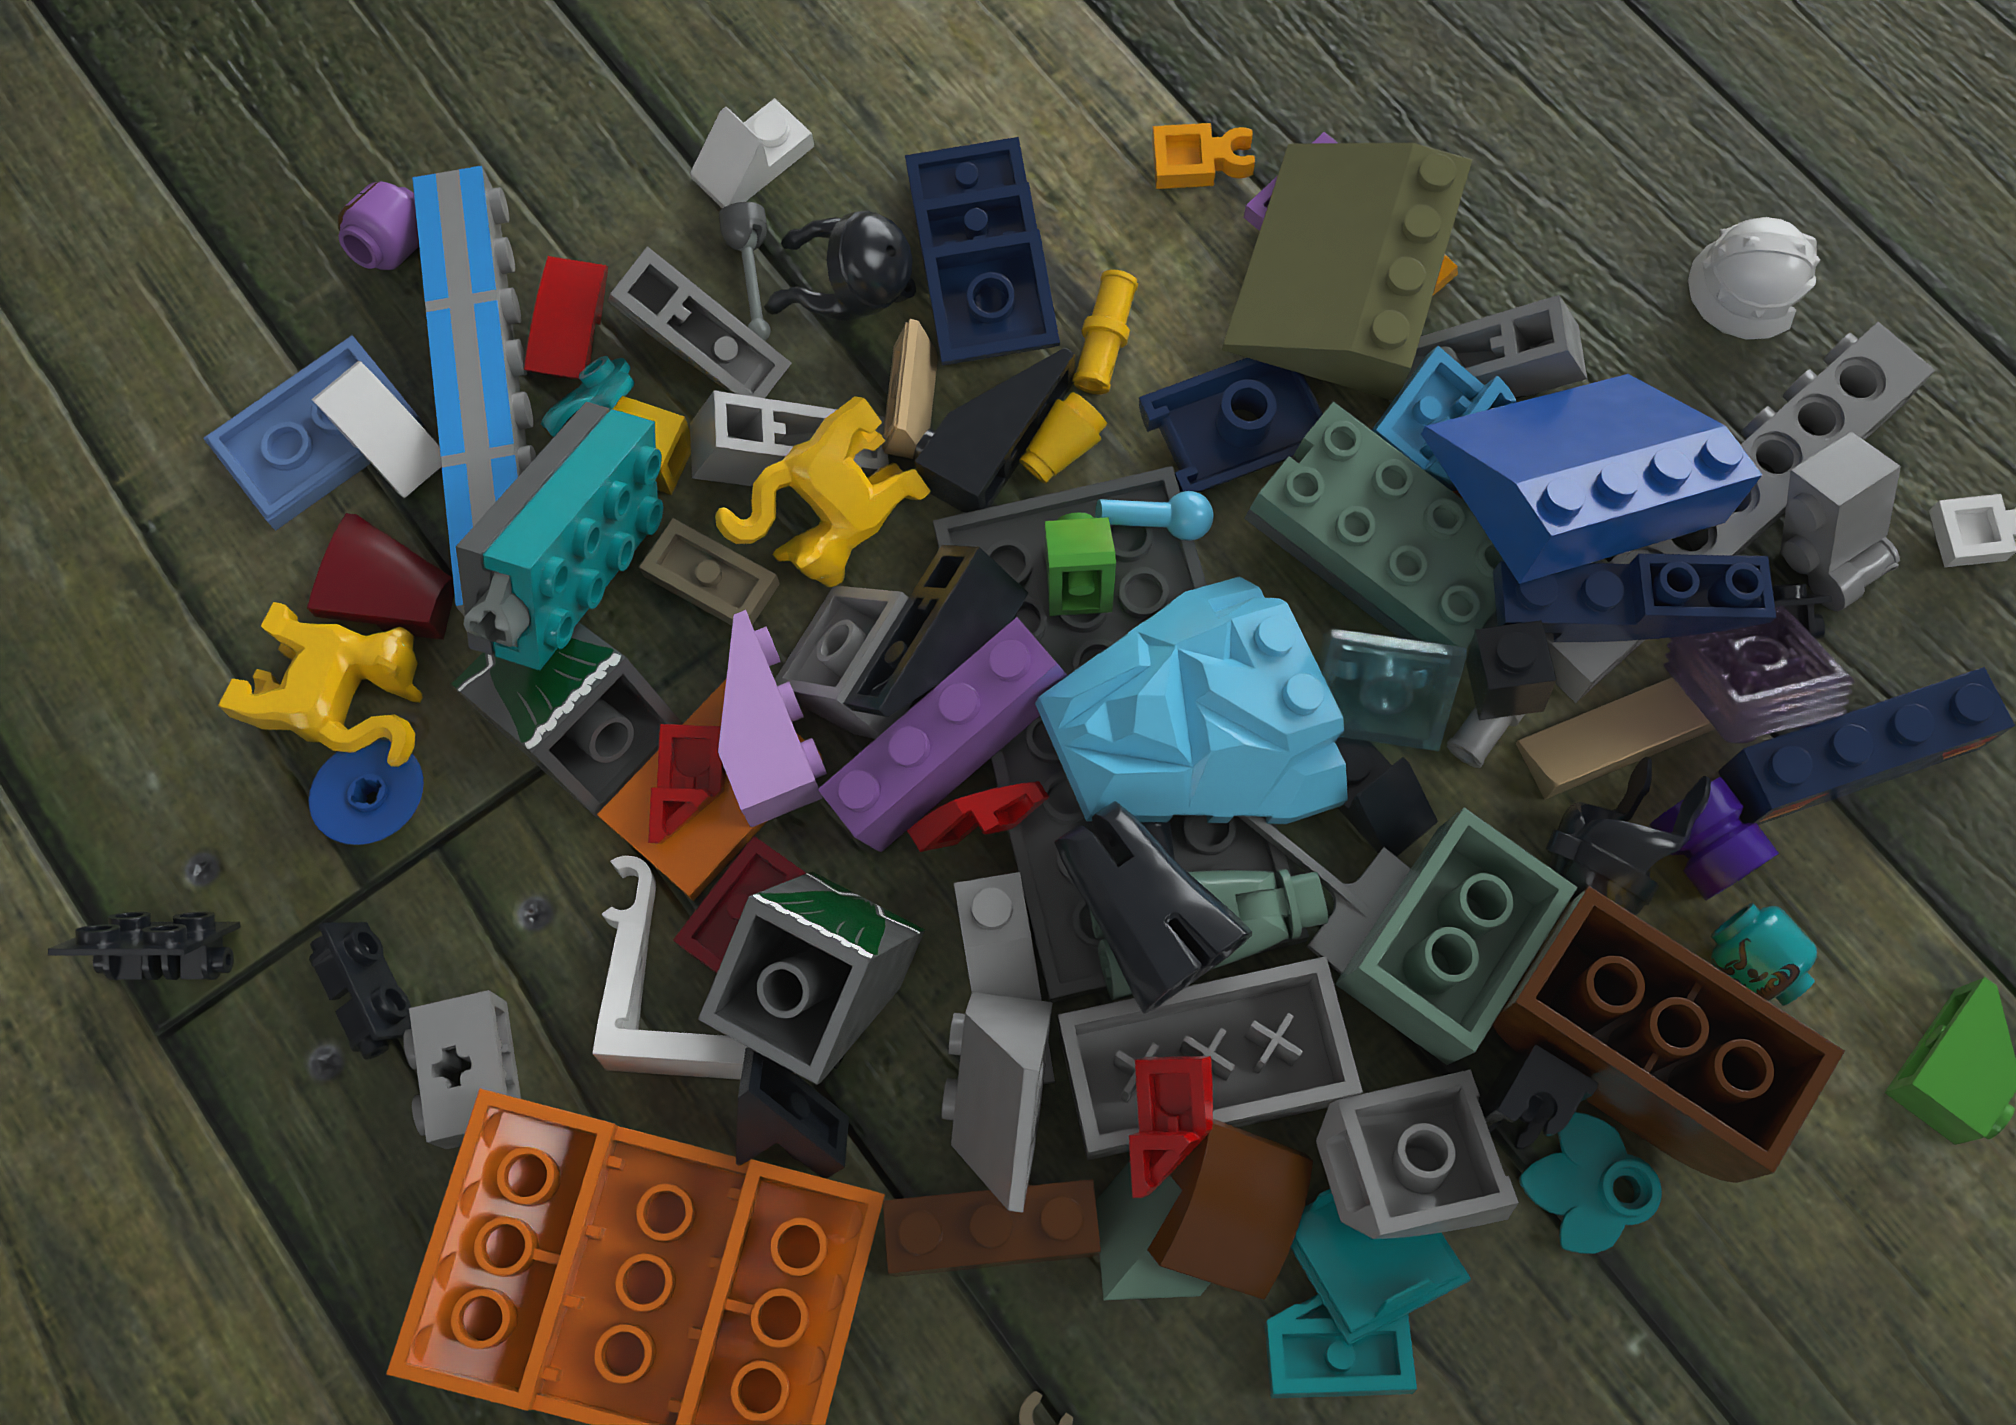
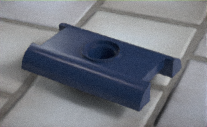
M1244 358L1139 397L1140 413L1147 432L1157 428L1160 429L1179 469L1174 474L1180 492L1194 491L1200 493L1285 461L1288 456L1292 458L1303 438L1323 415L1304 374L1250 358ZM1233 411H1250L1258 420H1242Z

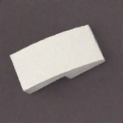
M361 361L356 362L311 399L346 439L359 449L403 498L408 496L442 467L440 446Z

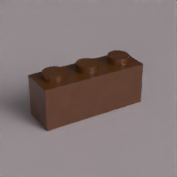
M1093 1179L1028 1186L1023 1213L1008 1211L991 1190L883 1201L888 1274L894 1277L1100 1256L1099 1254L1101 1253Z

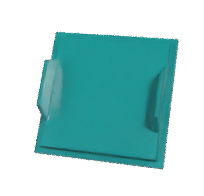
M1331 1188L1320 1193L1315 1202L1304 1207L1291 1245L1294 1255L1348 1345L1471 1281V1277L1442 1232L1420 1236L1372 1239L1341 1222Z

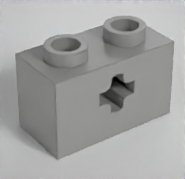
M489 990L409 1008L411 1029L404 1032V1050L410 1067L417 1069L420 1095L413 1097V1118L419 1134L426 1136V1142L444 1149L461 1146L480 1088L521 1099L507 1002ZM462 1059L471 1063V1069L461 1073L460 1084L451 1081V1074L461 1071Z

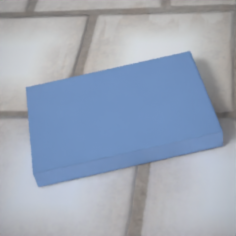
M353 335L203 438L275 531L371 464L359 449L346 439L311 400L356 362L361 361L422 427L424 426L419 416Z

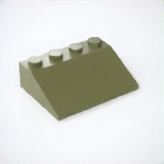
M1417 143L1288 144L1222 350L1393 401L1403 388L1413 365L1472 159Z

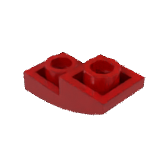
M552 256L547 257L530 327L524 365L525 371L580 380L579 374L591 361L595 325L601 324L608 274L607 265Z

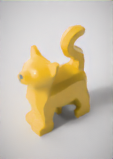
M854 396L826 417L809 441L794 445L783 460L763 470L753 483L752 514L749 518L740 519L732 511L723 507L719 508L715 514L716 526L726 539L735 544H752L766 536L776 518V492L781 488L791 486L812 507L821 521L819 525L795 536L777 548L772 555L779 562L791 561L808 578L817 580L827 587H834L842 583L845 578V566L852 549L876 534L900 501L904 498L922 500L931 491L915 469L903 472L896 463L879 468L868 478L865 476L862 469L853 459L864 448L876 450L885 442V439L876 431V428L882 423L880 418L865 398Z
M273 602L261 627L280 642L278 650L292 661L284 674L281 684H279L271 672L256 669L253 675L255 683L254 694H252V688L248 681L232 678L218 707L230 718L264 730H291L307 742L322 743L333 751L353 753L385 737L391 742L387 763L391 767H399L406 763L415 746V732L407 720L393 714L371 716L351 729H347L344 723L353 695L361 680L368 679L386 692L398 695L412 702H421L423 698L422 693L412 684L418 664L413 652L414 635L402 627L364 636L338 624L301 623L298 621V616L286 605Z

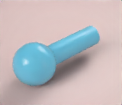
M1194 491L1180 492L1168 502L1099 499L1095 510V518L1109 517L1110 525L1166 527L1174 537L1188 541L1203 537L1210 530L1214 518L1213 508L1208 499Z

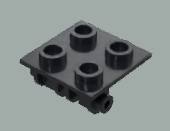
M207 911L176 914L173 916V922H151V913L149 912L117 913L108 916V924L77 928L75 930V938L49 948L48 956L94 955L93 967L95 972L105 974L109 980L144 978L158 980L162 975L167 980H178L180 977L181 979L216 980L221 973H230L234 963L232 949L230 947H223V936L241 928L240 922H215V913Z

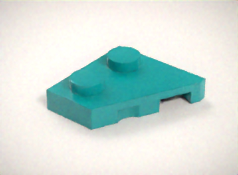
M1318 1294L1301 1304H1294L1271 1317L1265 1323L1271 1399L1413 1394L1417 1390L1408 1314L1350 1345L1346 1343Z

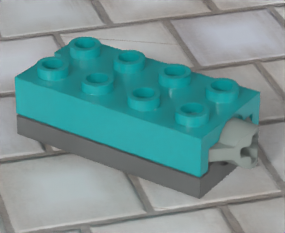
M585 402L457 544L456 553L465 614L463 625L467 631L470 649L492 656L495 653V657L540 671L557 648L562 649L568 644L576 624L589 608L594 609L598 606L606 586L618 571H624L629 566L634 551L647 534H654L660 525L663 515V502L661 499H658L657 482L655 480L660 471L662 456L660 450L656 449L655 421L611 409L609 412L607 407Z

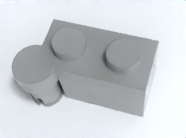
M1852 431L1791 469L1780 554L1792 569L1800 574L1808 575V584L1814 595L1832 596V602L1822 604L1833 611L1843 610L1861 598L1866 586L1887 572L1898 568L1899 564L1897 563L1900 561L1897 549L1886 536L1889 531L1901 466Z

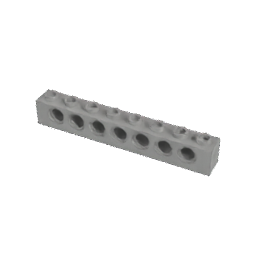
M1879 322L1859 339L1852 333L1847 334L1823 359L1829 365L1818 376L1810 369L1807 370L1783 394L1782 397L1788 403L1778 412L1767 406L1741 432L1746 438L1741 446L1762 473V476L1726 523L1679 536V538L1685 540L1691 546L1692 551L1680 549L1674 544L1672 539L1619 554L1609 563L1629 564L1639 553L1738 556L1786 512L1791 469L1851 431L1865 441L1912 398L1935 372V369ZM1843 389L1851 392L1855 397L1848 395ZM1800 425L1808 427L1815 435L1807 433ZM1758 462L1769 465L1775 474L1765 471ZM1598 560V561H1595V562H1592V563H1603V562H1602L1601 560ZM1545 633L1556 677L1555 684L1575 703L1645 641L1554 642L1553 633Z

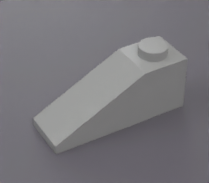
M648 246L609 295L608 302L655 340L729 393L765 398L792 364Z
M1560 295L1427 334L1420 337L1413 365L1405 383L1425 356L1437 346L1442 348L1484 385L1498 375L1509 387L1514 397L1529 396L1587 379L1579 325Z
M713 391L690 422L692 478L753 486L755 480L766 467L783 460L794 445L809 441L823 420L837 409ZM878 416L882 423L876 428V431L883 437L885 417ZM882 445L874 451L864 448L853 459L866 477L874 474L879 468L889 465L888 454L884 453V449H881Z
M1020 872L954 883L971 991L1042 1001ZM1049 1043L1043 1085L1055 1083Z

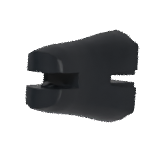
M1114 801L1092 816V825L1101 843L1091 831L1081 825L1076 826L1058 838L1054 843L1068 874L1091 910L1108 942L1142 1013L1146 1014L1161 1006L1228 958L1252 936V931L1226 905L1184 870L1135 816ZM1109 854H1110V855L1113 857V859L1117 862V865L1114 863V861H1113L1112 858L1109 856Z

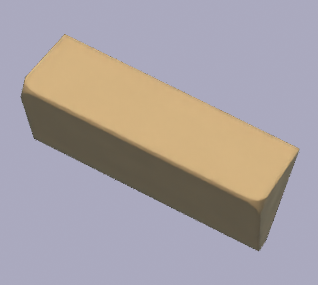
M909 319L905 323L893 348L883 432L885 442L881 448L884 449L886 454L913 459L914 451L921 437L930 429L938 362L935 347L920 322L914 319Z

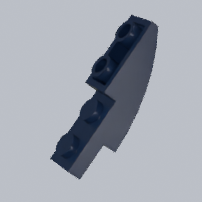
M1639 553L1629 564L1588 563L1521 584L1518 583L1505 561H1500L1493 570L1497 625L1503 626L1542 620L1545 633H1553L1554 642H1612L1671 638L1771 623L1776 618L1768 556Z

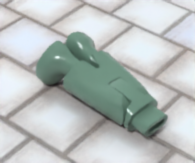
M1280 869L1275 873L1252 870L1188 872L1238 916L1252 931V936L1241 947L1212 969L1257 954L1285 939H1297L1301 936L1302 928L1328 923L1327 906L1317 872L1290 876L1287 869ZM1090 910L1092 928L1095 937H1104L1097 921L1095 920ZM1106 939L1101 940L1098 945V955L1102 975L1110 998L1116 1000L1130 997L1132 992Z

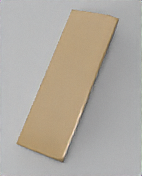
M1686 671L1522 738L1516 742V745L1544 799H1548L1640 761L1646 756H1652L1715 730L1729 715L1723 705L1689 671Z

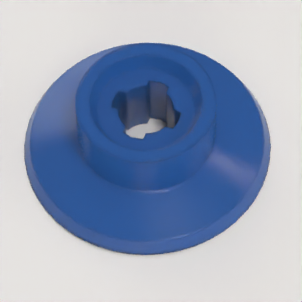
M381 739L353 753L336 752L322 765L311 785L309 809L315 825L327 837L337 842L351 845L377 842L400 830L415 813L423 793V773L415 756L411 754L408 761L403 765L391 767L387 763L391 742ZM375 791L378 793L376 796L377 800L369 805L366 803L368 799L366 796Z

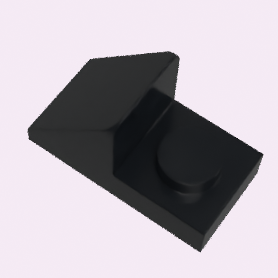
M1352 723L1344 729L1343 733L1335 741L1346 763L1348 800L1337 808L1377 853L1385 847L1394 856L1398 857L1433 828L1438 820L1410 763L1402 757L1391 765L1355 724Z
M746 1047L738 1094L736 1164L738 1166L742 1165L775 1143H778L793 1159L801 1161L822 1178L827 1179L845 1168L849 1117L793 1071Z

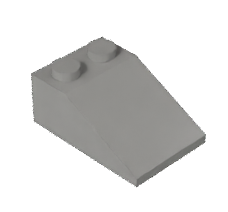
M972 992L965 1014L954 1013L952 1018L949 1054L961 1056L958 1079L947 1078L942 1104V1119L953 1120L951 1146L1008 1211L1023 1213L1039 1127L1053 1002Z

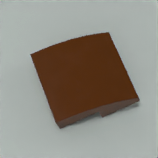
M1213 1119V1129L1170 1174L1182 1191L1147 1251L1161 1267L1265 1300L1280 1273L1296 1235L1310 1185L1313 1160L1306 1153Z

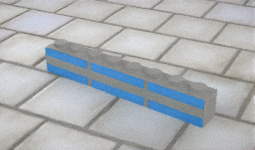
M482 166L412 177L455 604L464 617L456 546L536 458L533 446H527L525 435V429L533 427L531 404L527 393L520 392L519 376L527 375V371L524 370L526 357L521 341L519 339L514 340L513 324L521 323V312L516 292L513 287L508 288L507 273L515 272V261L510 242L507 237H502L501 224L509 222V211L502 188L492 187Z

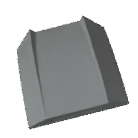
M1471 1070L1338 1099L1329 1104L1316 1143L1342 1223L1372 1239H1384L1448 1232L1509 1219L1519 1202L1510 1177L1504 1174L1478 1102L1480 1094Z

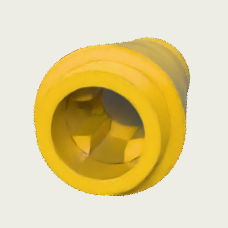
M1071 392L1064 401L1060 399L1055 401L1019 461L1036 479L1046 484L1053 476H1056L1102 440L1099 434L1107 426V422L1088 401L1080 395Z

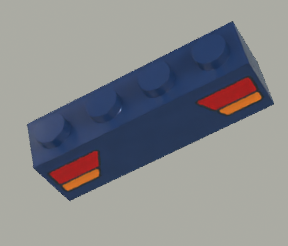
M1985 667L1743 748L1718 772L1744 806L1739 816L1742 823H1757V825L1980 750L2013 728L2015 724Z

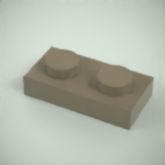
M672 518L639 566L645 578L733 626L734 614L744 610L747 611L753 625L780 585L775 573Z

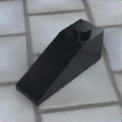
M1066 348L1057 351L949 412L936 431L933 429L927 430L916 446L913 460L915 461L916 471L930 489V494L964 513L990 508L1019 465V459L1026 452V448L1057 399L1063 400L1073 385L1075 353Z
M941 545L843 704L852 711L889 717L941 683L1017 617V611L1027 597L1028 592L980 547Z

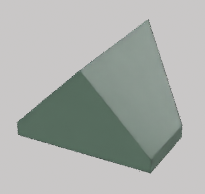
M1129 1161L1096 1200L1101 1247L1099 1255L1103 1300L1201 1296L1211 1282L1159 1266L1147 1251L1182 1191L1170 1175L1150 1195L1143 1198H1132L1131 1166Z

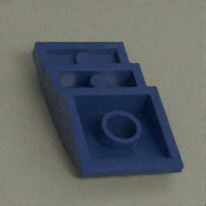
M1019 137L905 155L942 366L1060 346L1040 230L1037 229L1030 185L1026 180Z

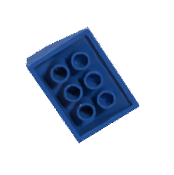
M1629 374L1427 425L1421 433L1519 584L1726 523L1762 476V473L1725 425Z

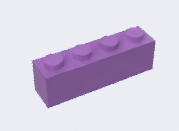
M1016 617L825 782L818 791L856 839L882 852L1038 718L1040 714L1035 705L1038 697L1068 675Z

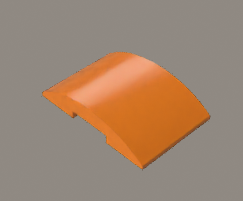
M480 1088L386 1375L526 1411L536 1410L590 1425H825L885 1194L753 1159L738 1166L735 1156L617 1126L615 1123Z

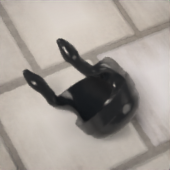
M870 211L853 212L844 215L842 218L834 217L815 220L800 229H792L781 240V245L784 249L797 250L815 237L829 238L826 261L829 281L835 294L819 293L796 286L774 292L764 308L773 315L780 313L793 303H799L814 314L841 321H850L875 315L889 307L893 302L900 303L915 295L916 285L910 277L913 261L910 245L902 230L892 220Z
M1647 756L1633 770L1628 782L1627 792L1616 809L1611 810L1584 802L1572 804L1565 811L1558 829L1553 830L1546 849L1551 854L1548 867L1577 887L1569 902L1571 903L1590 886L1634 915L1640 913L1644 905L1648 906L1659 887L1650 878L1651 866L1660 859L1677 852L1689 841L1693 825L1709 801L1711 790L1709 777H1701L1686 794L1672 832L1628 822L1633 817L1643 798L1650 791L1652 760Z

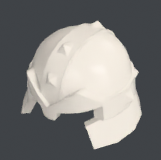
M1769 217L1749 219L1732 227L1720 229L1719 239L1707 245L1693 260L1688 277L1691 301L1704 320L1725 334L1748 340L1771 338L1791 328L1796 312L1792 305L1804 298L1816 284L1814 274L1816 266L1820 261L1817 256V241L1814 237L1801 233L1791 223Z

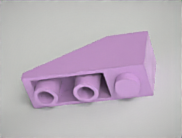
M744 610L734 614L718 753L739 807L749 826L754 827L822 799L823 797L818 791L819 788L815 778L827 773L813 738L800 742L792 722L803 718V714L790 682L777 686L769 666L781 661L767 626L754 631L747 611Z

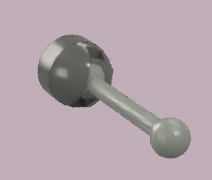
M753 202L733 203L724 207L719 212L720 230L726 244L742 252L751 322L748 328L766 341L770 336L771 329L769 324L763 320L753 251L758 249L766 239L767 222L765 209Z

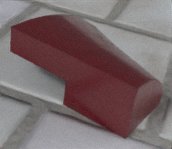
M346 513L326 549L312 588L307 609L318 618L376 624L383 632L396 627H402L416 637L444 640L454 598L453 577L357 514Z

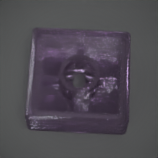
M1783 605L1775 607L1776 618L1771 623L1706 634L1671 637L1673 642L1667 644L1671 652L1665 654L1669 662L1664 663L1665 669L1714 726L1720 736L1729 743H1749L1758 736L1790 728H1805L1816 724L1818 721L1842 716L1847 713L1843 706L1849 704V700L1845 696L1852 693L1848 685L1854 684V679Z

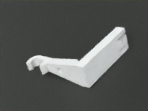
M620 856L611 860L610 862L622 878L636 876L639 880L636 899L630 908L617 910L610 907L602 913L606 922L617 929L596 1029L593 1055L606 1071L741 1080L745 1048L747 1046L729 1036L638 1030L649 932L656 893V880L647 863L638 857Z

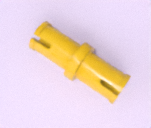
M1106 270L1102 273L1101 284L1092 316H1088L1084 320L1081 330L1085 342L1072 382H1074L1075 387L1087 393L1102 395L1110 391V382L1119 349L1127 345L1130 335V329L1126 323L1138 283L1136 277L1121 270Z

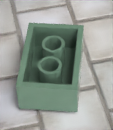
M1463 807L1436 830L1335 985L1444 1064L1449 1065L1476 1052L1577 887Z

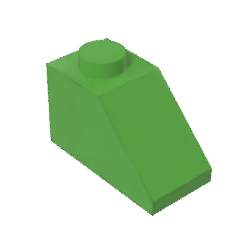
M1069 513L1055 521H1045L1049 616L1112 612L1116 556L1109 517L1094 518L1087 513Z
M1986 977L1954 990L1884 1092L1954 1145L1982 1138L1992 1139L2005 1128L2015 1110L2009 1102L2016 1093V1058L1998 987Z

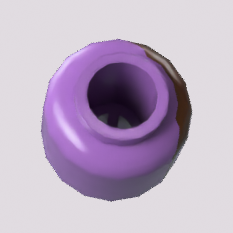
M373 182L343 207L338 214L339 242L346 254L354 262L368 269L394 270L419 248L415 199L412 191L387 182Z

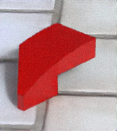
M660 724L657 788L651 787L648 843L662 844L724 792L726 771L718 753L721 726Z
M1040 781L982 791L955 799L940 806L920 819L907 832L920 852L957 845L978 826L984 835L1013 829L1046 801L1049 795Z
M1211 1056L1144 1057L1135 1060L1139 1132L1129 1135L1132 1198H1143L1150 1195L1213 1129Z

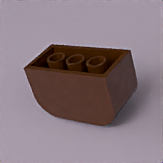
M1590 886L1564 908L1493 1023V1027L1498 1035L1519 1055L1536 1044L1598 1082L1599 1085L1593 1096L1585 1100L1688 1167L1713 1178L1733 1183L1773 1174L1845 1052L1842 1048Z

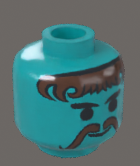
M1750 903L1729 917L1711 935V938L1716 943L1711 954V962L1714 967L1767 1001L1776 998L1782 1006H1785L1800 997L1815 982L1808 971L1817 959V948L1785 911L1779 907L1769 906L1758 909L1754 903Z

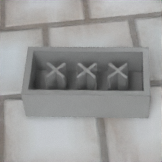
M1327 957L1188 986L1161 1006L1146 1014L1142 1013L1135 998L1058 1015V1031L1087 1161L1130 1151L1129 1135L1139 1132L1135 1073L1136 1059L1144 1057L1211 1056L1213 1119L1237 1128L1328 1108L1330 1103L1338 1099L1360 1095L1363 1092Z

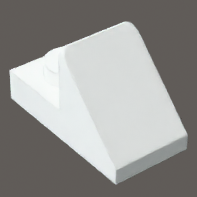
M775 98L744 123L729 108L724 107L720 111L690 172L692 180L722 209L733 203L746 202L815 147L813 136Z

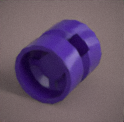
M1722 777L1711 782L1709 801L1702 814L1696 819L1689 841L1680 850L1671 854L1685 855L1688 858L1683 871L1705 901L1716 896L1779 854L1757 823H1742L1739 816L1744 806ZM1683 800L1657 817L1649 826L1654 829L1672 832Z

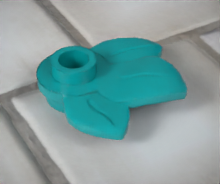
M602 356L590 363L579 374L582 384L563 397L545 414L541 421L543 428H546L551 436L555 437L565 422L585 402L607 407L609 410L613 409L620 398L627 395L635 384L628 374L630 365L624 358H617L611 361L608 356Z
M1574 1112L1567 1126L1558 1132L1562 1153H1553L1535 1161L1519 1177L1521 1187L1537 1206L1549 1213L1563 1216L1559 1234L1561 1248L1580 1254H1595L1612 1247L1621 1235L1625 1225L1639 1224L1651 1218L1657 1211L1662 1197V1188L1658 1175L1647 1162L1639 1157L1627 1154L1618 1131L1601 1119ZM1618 1177L1627 1179L1634 1188V1197L1630 1203H1623L1614 1195L1613 1184Z

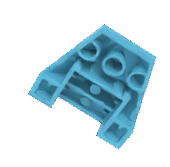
M1240 576L1185 591L1171 601L1170 604L1129 631L1124 637L1044 692L1035 702L1086 821H1092V816L1116 801L1135 816L1139 822H1168L1173 815L1207 816V823H1228L1233 816L1266 817L1267 824H1288L1340 807L1348 800L1346 763L1335 743L1344 731L1342 713L1288 603L1279 598H1265L1260 587Z

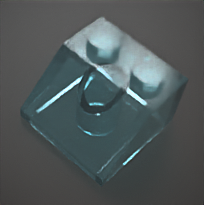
M1331 629L1324 633L1317 665L1343 716L1344 731L1339 737L1439 751L1467 658V648Z

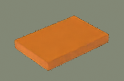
M726 679L682 725L721 726ZM797 734L800 742L805 741L800 735ZM657 751L597 815L616 834L694 901L766 822L754 827L749 826L725 773L723 793L662 844L648 843L651 787L657 788ZM818 752L819 755H820V758H821V760H822V762H823L824 759H823V757H822V754H821L820 752Z

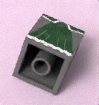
M580 622L574 627L568 644L562 649L557 648L540 671L495 657V653L493 656L482 653L451 683L489 723L597 819H599L597 814L659 750L660 724H683L624 655Z
M813 871L748 897L698 1020L809 1081L819 1084L901 988L925 929Z

